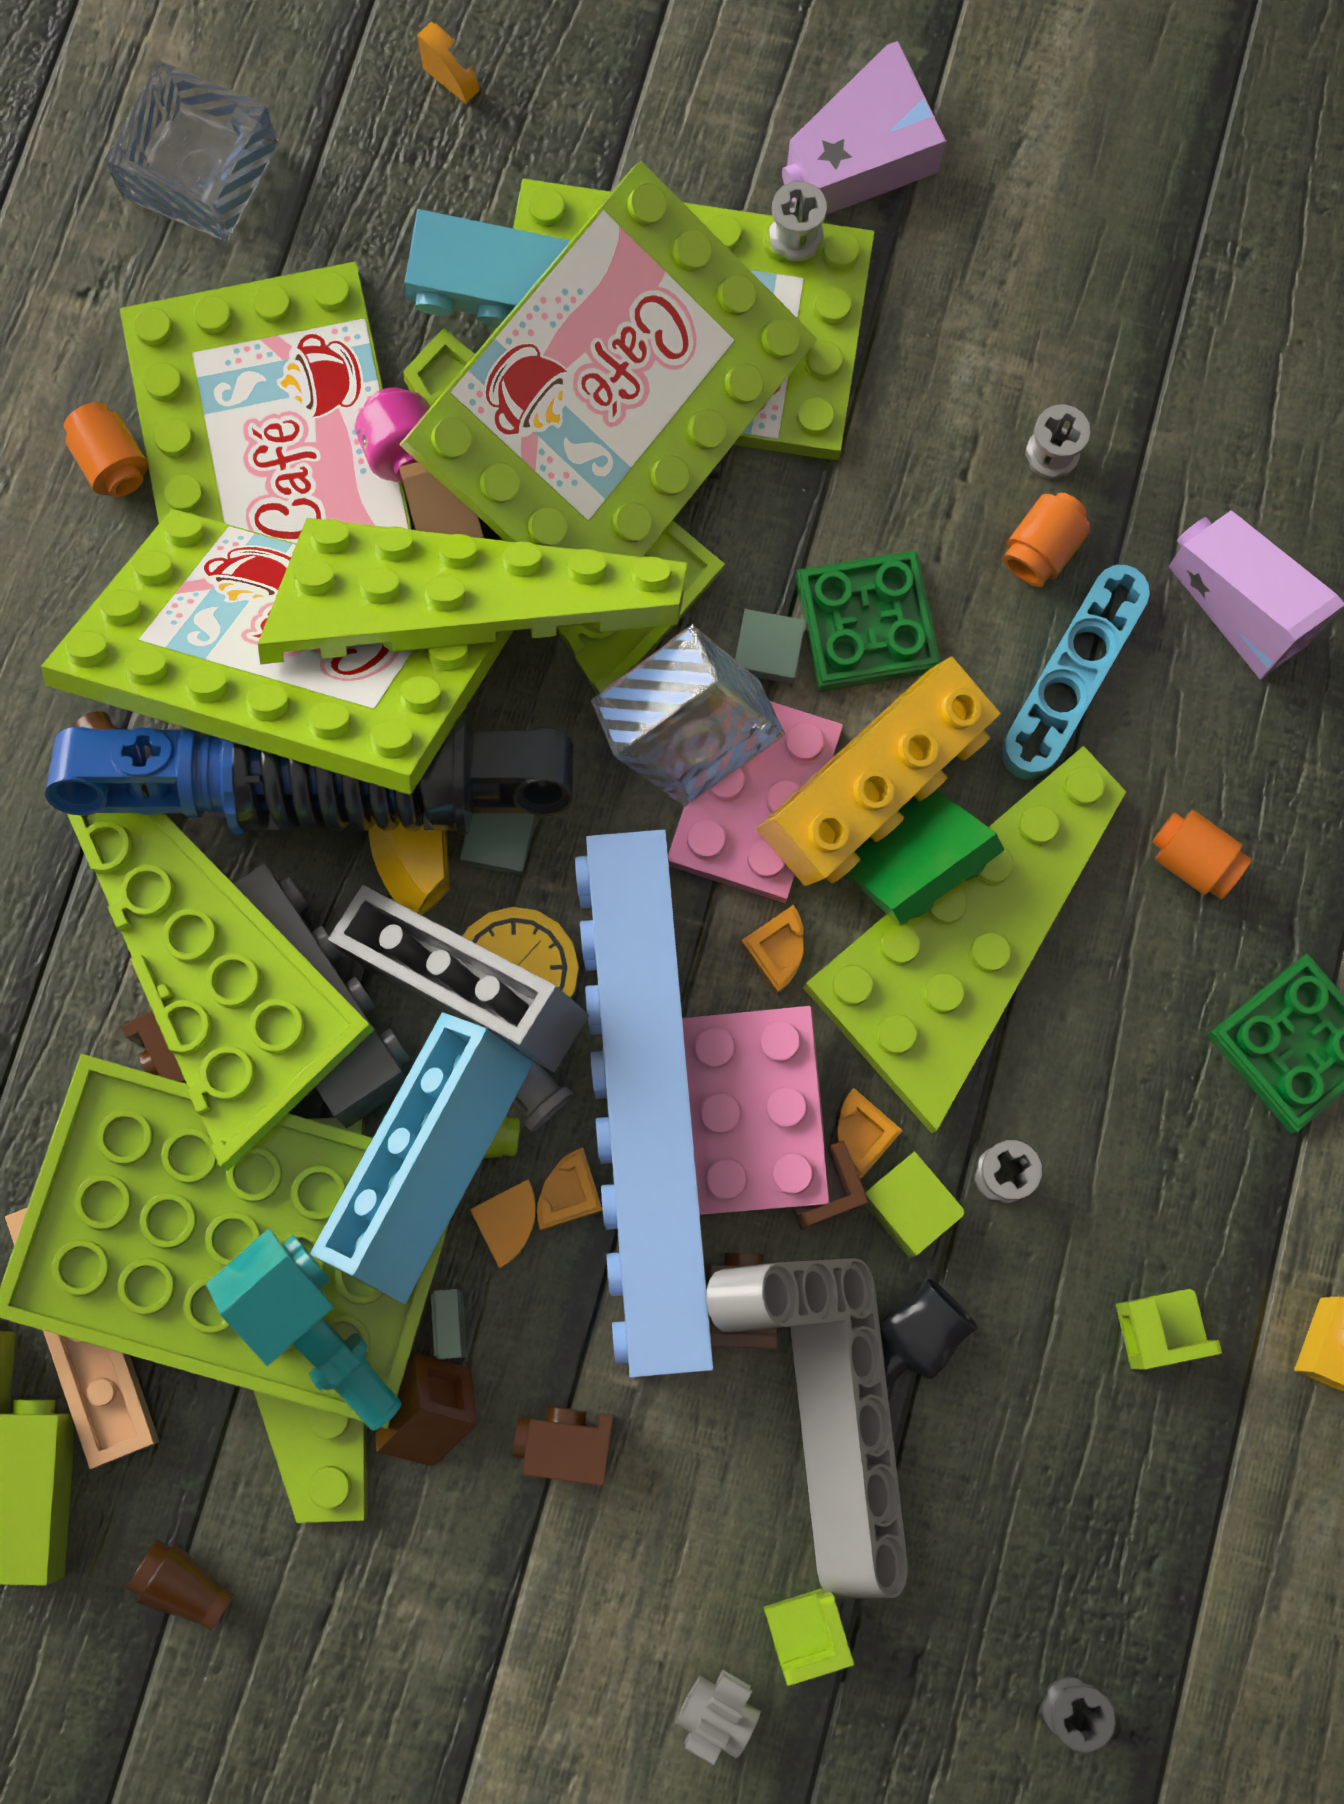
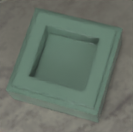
M745 609L735 662L745 670L749 677L753 676L760 679L794 684L805 620ZM734 662L735 667L738 669L741 675H744L741 669Z
M473 813L469 834H465L460 856L461 863L523 876L536 815L522 813Z
M459 1289L434 1291V1294L431 1295L434 1356H437V1359L467 1357L463 1291Z

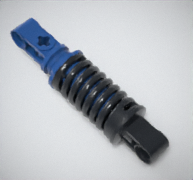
M464 709L412 794L409 795L185 727L182 730H157L146 727L136 729L71 727L62 730L55 737L45 797L49 804L57 810L81 816L95 813H139L144 815L183 813L187 818H201L205 811L208 813L219 811L220 813H225L228 827L232 830L233 834H245L246 831L280 829L292 831L299 825L308 831H317L324 824L333 831H342L350 823L358 831H367L375 823L383 831H392L399 826L400 822L408 831H417L424 825V830L457 831V834H469L473 813H522L536 816H552L568 809L573 800V743L563 732L550 728L531 730H473L468 709ZM144 746L150 747L153 757L147 758ZM141 786H147L149 797L144 796Z

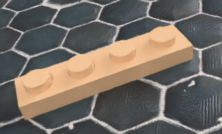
M27 1208L5 1216L14 1245ZM43 1330L90 1469L100 1467L159 1443L130 1355Z

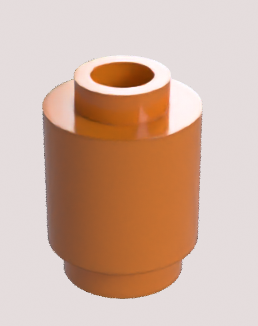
M103 402L88 403L74 410L66 418L63 425L67 433L65 443L94 492L99 495L123 497L137 490L143 483V476L148 470L149 463L120 414L109 410L108 406Z
M1060 492L1056 496L1052 494L1041 495L1006 542L1008 551L1003 556V562L1008 570L1023 582L1035 587H1042L1048 579L1057 578L1091 531L1090 523L1086 518L1088 512L1084 505L1066 493Z
M1194 809L1185 818L1174 812L1152 841L1154 845L1161 849L1154 859L1156 862L1202 895L1211 892L1220 900L1234 887L1252 861V858L1240 851L1243 846L1242 843Z

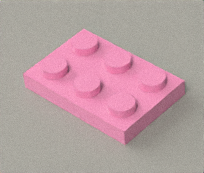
M724 687L715 715L727 706L728 708L695 794L691 800H686L668 853L669 867L786 904L795 874L755 828L833 758L843 724L768 701L769 707L764 701L765 706L777 720L780 728L775 724L776 727L770 743L756 752L768 721L761 714L744 761L730 771L755 704L749 698L752 706L747 703L720 776L716 782L705 789L741 697L738 691ZM763 709V712L769 718V714Z
M802 1006L682 1018L699 1215L831 1203L812 1007Z

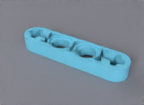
M1113 565L1105 569L1093 584L1003 740L1001 760L1006 769L1015 777L1032 780L1046 775L1064 750L1147 605L1150 595L1149 584L1144 575L1136 568L1128 565ZM1119 584L1129 590L1126 596L1128 601L1121 604L1110 622L1100 616L1111 598L1112 593L1110 591L1115 590ZM1082 632L1097 634L1106 645L1105 657L1098 661L1082 659L1074 649V637ZM1052 683H1063L1070 686L1077 696L1076 707L1069 712L1052 710L1044 700V689ZM1032 713L1036 718L1029 717L1028 714ZM1042 722L1044 725L1051 727L1039 746V751L1046 758L1036 755L1031 762L1025 761L1020 757L1023 747L1015 742V740L1026 743L1038 723ZM1056 729H1061L1063 733L1060 734Z

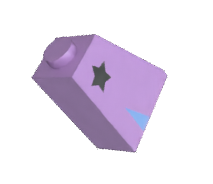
M898 41L886 45L790 139L787 166L782 168L784 185L793 181H805L814 184L822 191L826 198V215L939 172L946 140ZM793 198L791 201L795 203L796 198Z
M1232 510L1213 524L1205 517L1188 528L1177 539L1181 548L1168 566L1260 680L1307 647L1344 607V602L1334 591Z

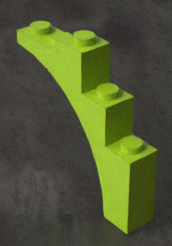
M0 1331V1585H49L65 1578L75 1424L71 1413H54L55 1400H14L13 1412H10L16 1332Z

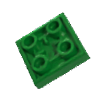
M917 550L796 570L795 579L803 619L805 620L806 635L818 692L919 676L941 663Z
M937 789L920 802L913 798L902 806L898 811L903 815V821L880 841L874 842L869 837L854 852L859 856L860 861L843 876L900 926L911 918H917L927 913L933 907L936 900L962 881L978 876L988 862L1005 850L996 832Z
M1308 953L1295 961L1207 1034L1208 1038L1290 1134L1301 1130L1344 1094V995Z

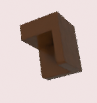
M844 1140L832 1144L826 1149L831 1203L792 1207L801 1230L861 1208L868 1203Z
M414 1353L408 1360L398 1393V1398L401 1401L400 1409L391 1418L388 1428L380 1427L375 1430L376 1452L429 1466L437 1464L477 1425L471 1368Z

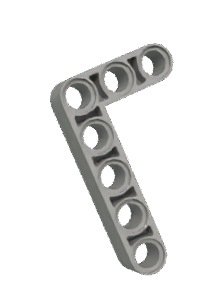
M847 1258L778 1262L723 1269L715 1272L708 1283L706 1303L714 1325L721 1331L738 1332L779 1327L791 1328L816 1566L823 1591L825 1593L831 1592L834 1599L897 1597L905 1587L908 1565L876 1290L869 1267L860 1259Z

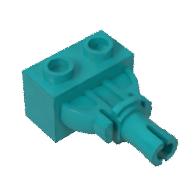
M269 1228L206 1283L219 1314L266 1366L270 1365L293 1344L315 1366L309 1373V1377L320 1391L323 1389L327 1391L334 1389L371 1430L382 1427L400 1409V1399L383 1382L365 1359L368 1347L365 1340L358 1333H354L344 1340L324 1317L334 1307L321 1289L330 1279L319 1267V1263L294 1235L282 1243Z

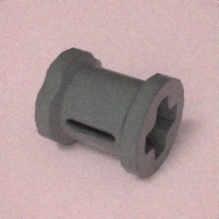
M1073 1676L1060 1678L1050 1684L1047 1695L1041 1705L1043 1719L1050 1731L1056 1734L1064 1744L1076 1751L1091 1752L1106 1745L1113 1735L1116 1723L1114 1708L1108 1698L1090 1684L1084 1683ZM1076 1699L1081 1700L1091 1708L1082 1714L1085 1725L1078 1729L1068 1720H1064L1073 1714L1071 1702Z

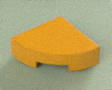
M431 21L417 35L423 69L467 104L480 91L475 71L472 66L466 70L456 61L448 50L455 42L437 23L434 24Z
M794 905L741 940L742 947L776 995L780 994L794 979L804 954V927Z
M853 1088L840 1109L837 1119L836 1137L837 1143L844 1140L861 1180L903 1130Z
M583 1148L575 1150L562 1158L546 1178L537 1204L538 1224L541 1231L603 1211Z
M529 1179L470 1209L500 1269L511 1263L522 1252L533 1231L536 1217V1199Z

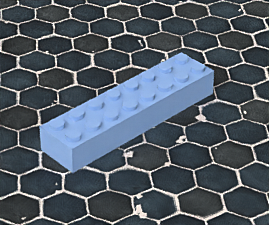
M666 830L586 836L588 856L575 857L580 909L592 908L593 920L580 921L581 943L585 972L597 971L598 985L585 986L587 1013L590 1015L588 1017L590 1035L602 1034L603 1051L590 1052L595 1099L607 1098L609 1117L596 1118L597 1144L600 1163H613L614 1184L601 1185L602 1207L606 1230L618 1229L620 1250L619 1253H607V1270L610 1295H623L625 1321L612 1322L615 1364L629 1363L630 1377L713 1370Z

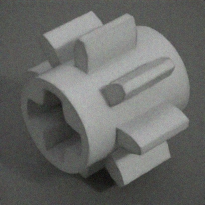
M724 1670L721 1671L715 1684L699 1676L686 1697L675 1724L689 1731L684 1741V1744H686L684 1749L711 1765L715 1764L721 1751L737 1759L748 1743L761 1713L760 1710L747 1703L752 1693L751 1686Z

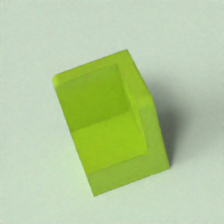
M915 1151L865 1192L868 1203L865 1204L866 1208L909 1258L917 1256L964 1215L962 1206Z
M1192 1289L1116 1303L1131 1369L1146 1370L1222 1354L1219 1340H1207L1196 1293Z
M821 1588L763 1606L780 1666L788 1686L854 1666L835 1599L831 1592L825 1593Z

